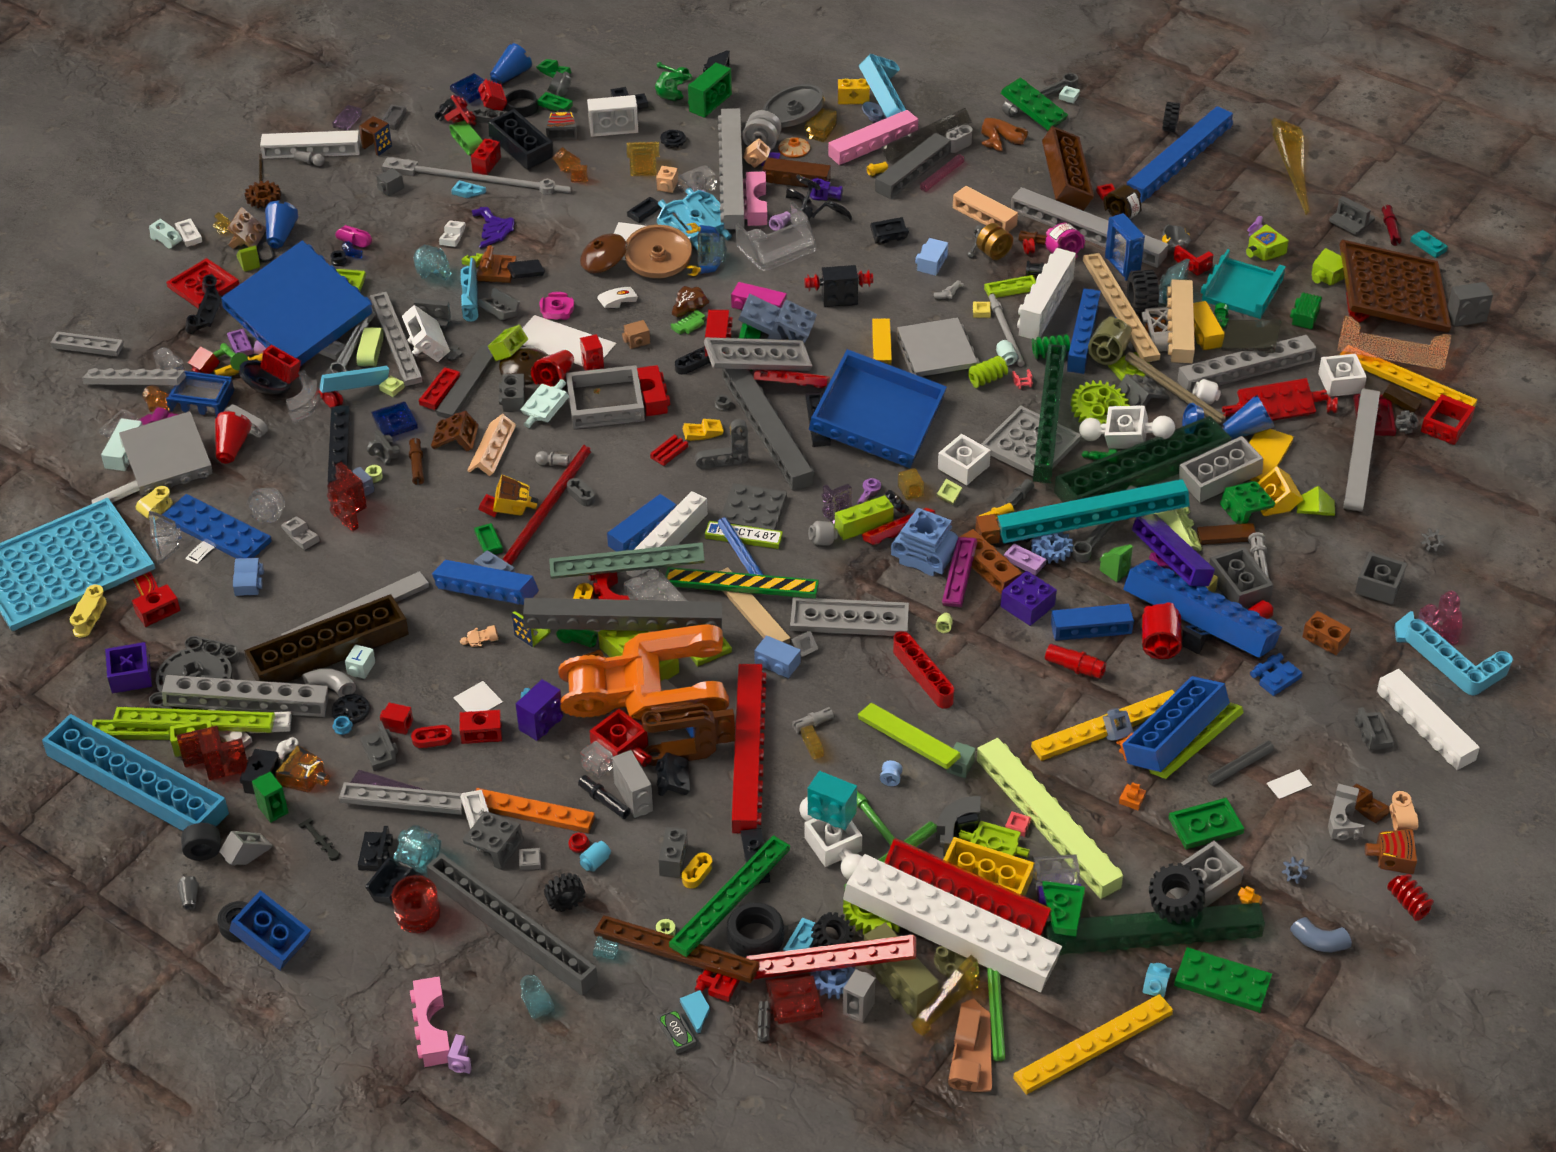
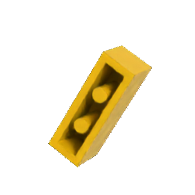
M1206 301L1193 303L1194 335L1197 344H1200L1202 350L1223 347L1225 333Z

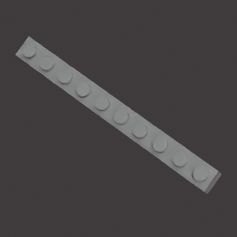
M1022 187L1012 196L1011 209L1018 212V214L1051 227L1066 222L1077 229L1084 236L1085 240L1106 248L1108 220ZM1117 234L1115 239L1118 238L1122 244L1114 248L1113 251H1120L1125 255L1126 240L1121 234ZM1144 235L1142 262L1158 268L1167 258L1168 244Z

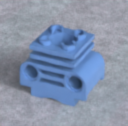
M917 508L893 541L891 555L899 558V564L919 569L930 576H934L936 572L943 574L945 567L953 557L958 536L950 531L952 529V520Z

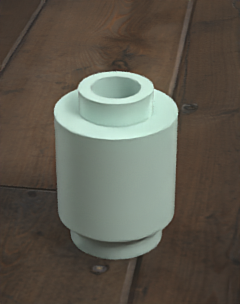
M1008 340L1000 341L996 346L998 356L1005 360L1007 366L1014 364L1018 359V355L1013 344Z

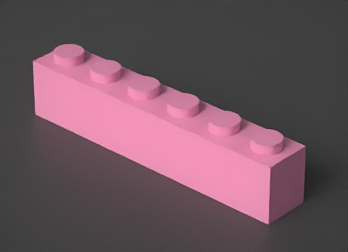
M905 110L833 140L828 145V156L839 165L917 133L918 118L908 110Z

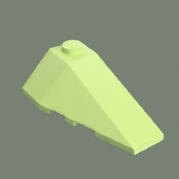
M1188 507L1154 513L1194 550L1199 552L1202 550L1198 535L1191 528L1194 525L1193 520L1187 516L1190 513Z

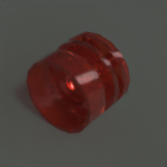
M413 875L403 878L395 885L392 892V901L398 925L410 933L426 932L433 928L438 922L441 913L435 884L424 876Z

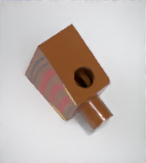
M1413 829L1380 832L1376 844L1366 843L1365 855L1377 856L1380 869L1414 874L1417 857Z

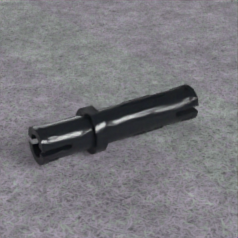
M583 775L579 779L578 786L587 791L591 798L599 800L622 819H626L629 816L631 809L607 792L602 784L595 783L587 775Z

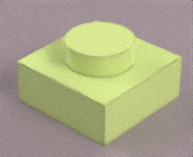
M389 376L379 385L380 391L392 397L405 388L404 382L393 376Z
M946 479L938 491L937 497L953 505L961 493L962 487Z

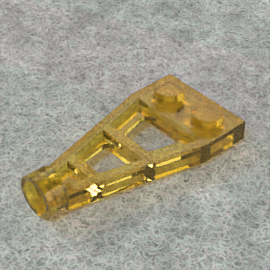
M970 955L955 970L924 1010L911 1023V1026L919 1035L925 1036L930 1031L929 1026L947 1012L965 994L977 989L980 984L978 960ZM958 984L959 989L950 996V992Z

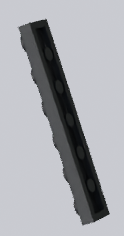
M349 406L331 407L328 486L346 485L344 475L348 472Z

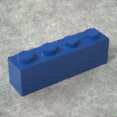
M659 494L607 532L608 546L614 551L634 550L676 507V504Z
M1129 604L1052 610L1051 627L1055 641L1132 634L1134 623Z

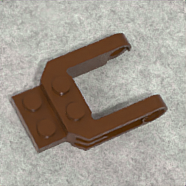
M698 703L650 710L642 715V727L650 733L693 727L694 738L662 742L661 744L647 747L644 750L647 754L652 752L660 754L658 757H652L649 763L651 766H656L657 761L666 752L687 758L688 761L706 759L716 751V744L735 741L733 709L711 711L708 706ZM649 719H656L658 721L655 724L647 723Z

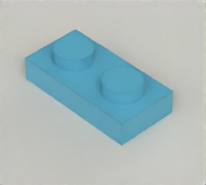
M802 918L783 951L812 948L815 938H811L813 933L811 930L815 922Z

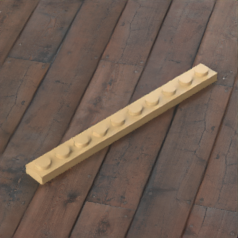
M1100 253L1084 255V264L1116 318L1123 320L1132 328L1130 341L1139 357L1145 362L1160 360L1161 354Z

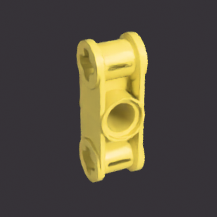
M94 584L86 589L70 617V623L74 626L73 633L78 638L86 637L91 633L92 628L107 604L106 598L103 597V588L100 585Z

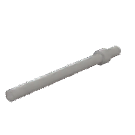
M990 294L991 309L996 314L1006 339L1013 344L1018 355L1017 365L1022 367L1025 363L1003 315L1001 303L997 301L995 294Z

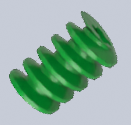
M1065 334L1063 338L1061 335H1057L1056 338L1055 336H1050L1049 339L1047 336H1044L1043 339L1037 337L1036 340L1032 338V350L1035 359H1038L1039 354L1045 359L1046 353H1048L1049 358H1052L1053 353H1055L1056 357H1059L1060 352L1065 357L1066 352L1070 350L1068 334Z

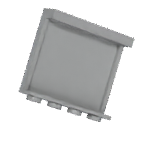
M958 317L897 327V342L909 372L922 377L969 369L971 366H976L979 363V359L974 356L973 346H970L969 337L965 335L964 325L960 324Z
M190 411L119 432L122 447L125 449L141 496L148 495L159 486H166L170 489L175 485L186 484L191 480L206 478L212 474L210 460Z

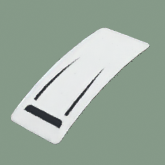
M203 541L191 551L186 559L198 564L215 547Z

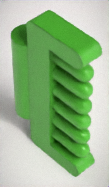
M694 310V313L688 315V318L685 317L678 321V323H672L671 329L678 334L684 332L689 334L705 324V315L698 310Z

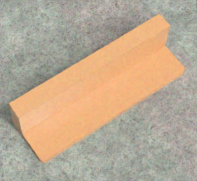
M501 414L489 424L467 470L468 472L478 467L488 476L494 473L516 426L504 414Z

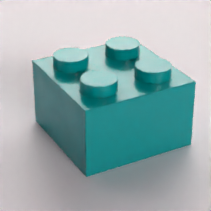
M818 771L807 788L808 815L814 819L829 823L834 827L846 830L857 813V785Z

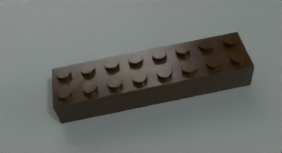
M389 594L244 650L247 665L256 681L286 683L302 677L307 672L322 669L345 660L355 644L373 649L407 636L409 632L406 617L393 596Z

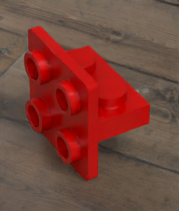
M452 95L451 98L457 108L444 116L447 122L457 123L465 120L467 124L475 126L477 124L475 122L476 117L472 111L469 112L467 109L468 104L465 99Z

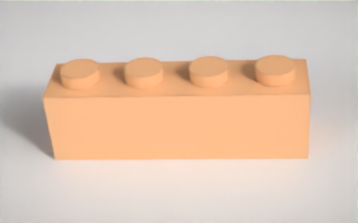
M968 186L963 187L953 195L954 209L986 226L990 223H997L1007 232L1017 226L1018 212Z

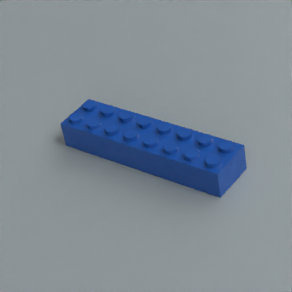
M1146 560L1131 568L1123 590L1153 605L1165 604L1167 602L1173 603L1180 612L1181 619L1258 658L1275 648L1282 627L1277 625L1274 620L1265 619L1259 616V613L1256 611L1247 610L1241 604L1231 602L1225 599L1223 595L1209 591L1205 586H1189L1180 576L1174 574L1173 570L1164 569L1152 560Z

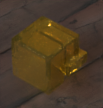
M659 142L627 143V158H630L631 176L657 175V157H659L660 151Z

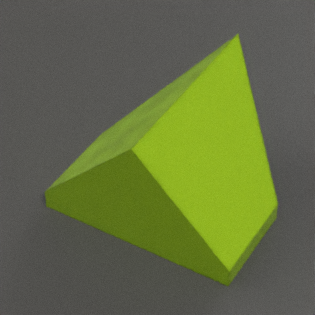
M1319 486L1301 495L1304 500L1297 505V513L1335 516L1334 499Z

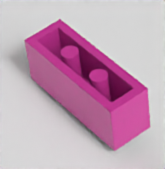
M738 282L731 293V308L742 310L749 294L781 308L785 300H787V293Z

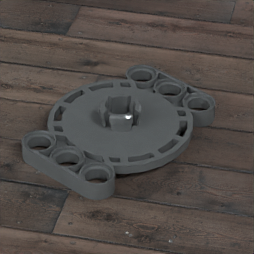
M199 636L187 638L185 640L186 649L172 654L159 667L156 674V684L159 692L149 697L150 707L173 709L170 706H163V703L159 705L154 704L157 700H163V685H160V679L164 683L166 675L232 679L231 664L237 662L240 657L238 648L233 644ZM195 643L199 644V646L196 648L189 647L190 645ZM210 648H217L214 652L207 651ZM228 652L235 653L232 656H225V654ZM180 707V708H178V709H191V710H192V709H195V708Z

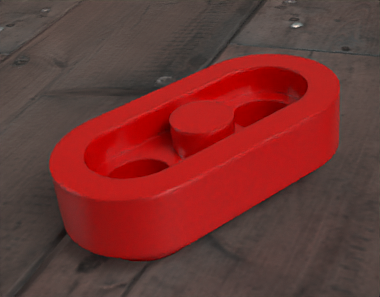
M447 725L421 727L415 729L411 734L412 744L417 748L447 745L453 738L452 730Z

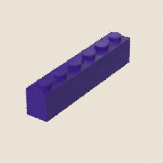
M1149 514L1135 518L1132 531L1189 586L1210 585L1215 569L1158 515Z

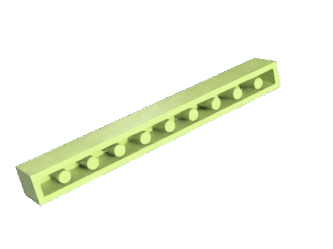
M996 738L978 747L977 762L1026 816L1032 817L1031 822L1100 899L1121 889L1122 871L1112 864L1107 854L1102 853L1095 841L1090 839L1084 833L1083 828L1072 820L1070 814L1062 809L1056 798L1051 797L1044 785L1034 778L1032 772L1022 765L1021 760L1011 753L1005 743L1003 744L999 738Z

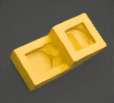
M703 419L701 424L684 423L682 428L685 439L690 441L710 439L724 433L721 421L715 419Z

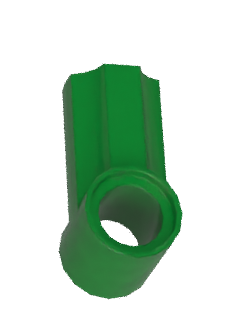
M558 629L556 632L558 639L564 643L574 641L590 648L595 646L598 639V632L594 630Z

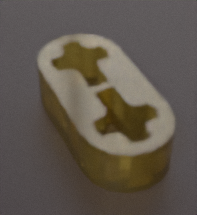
M813 726L802 727V739L812 759L824 757L822 744Z

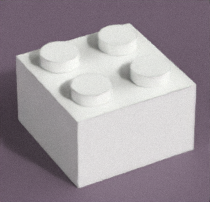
M1356 354L1321 357L1318 374L1329 397L1360 394L1361 389L1365 388L1367 377Z
M961 434L939 452L938 469L968 485L990 466L991 450Z

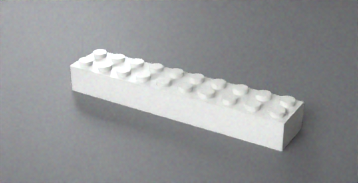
M864 854L846 884L843 900L987 968L998 971L1000 974L1040 993L1056 965L1062 946L866 854Z

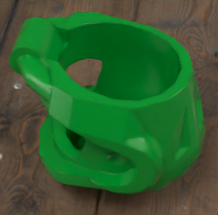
M662 72L655 84L656 94L662 99L675 102L677 99H683L684 96L677 87L692 81V75L689 73Z

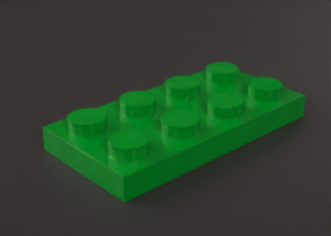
M1021 77L1003 88L1000 93L1048 131L1052 126H1057L1068 117V114L1063 109L1055 105Z
M1187 947L1174 986L1260 1013L1272 973Z

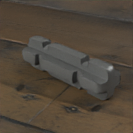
M761 1001L759 1003L757 1036L760 1042H768L770 1040L771 1003L769 1001Z

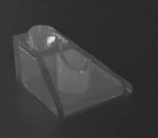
M149 511L151 539L157 562L162 564L180 548L179 540L182 539V533L180 528L177 529L174 520L154 511Z

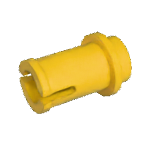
M887 162L874 165L871 163L867 166V173L872 176L883 173L888 169Z

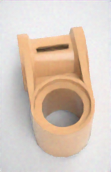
M1404 791L1395 792L1392 796L1393 803L1389 807L1393 829L1417 830L1418 817L1410 795Z

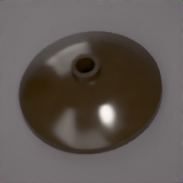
M520 347L512 356L500 360V374L502 376L506 374H524L525 385L534 384L531 376L532 366L538 359L549 355L535 347Z

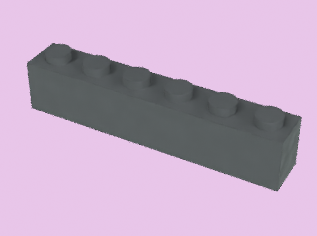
M937 133L927 138L914 150L898 160L897 163L877 176L875 192L892 199L949 155L951 152V140Z

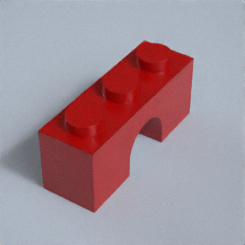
M658 365L637 368L646 416L668 413L667 406H670L669 395H666V383H662L664 382L663 372L659 371Z

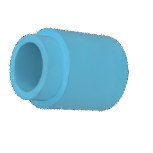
M603 841L595 842L580 855V864L585 870L593 872L609 858L611 850Z

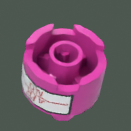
M1066 222L1049 228L1046 232L1045 244L1051 254L1054 253L1056 248L1076 254L1081 248H1084V236Z

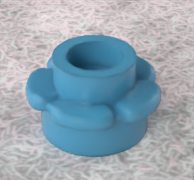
M340 716L334 720L333 730H335L336 734L345 735L352 730L353 724L348 717Z

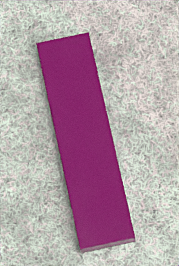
M958 537L942 599L943 606L962 607L976 550V538Z

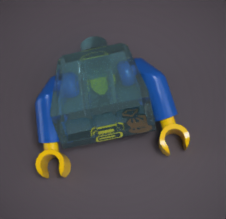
M696 223L687 224L692 227V230L686 231L688 234L699 232V267L688 265L686 268H692V273L687 275L696 276L699 272L703 274L716 271L720 263L725 261V253L727 251L725 237L721 236L713 226H698Z

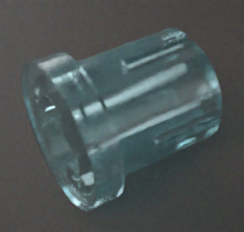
M598 936L593 950V957L597 958L600 956L615 960L619 943L605 940L602 936Z

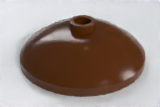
M609 233L593 239L584 248L580 258L581 266L589 273L604 272L615 266L623 258L627 250V243L619 234Z

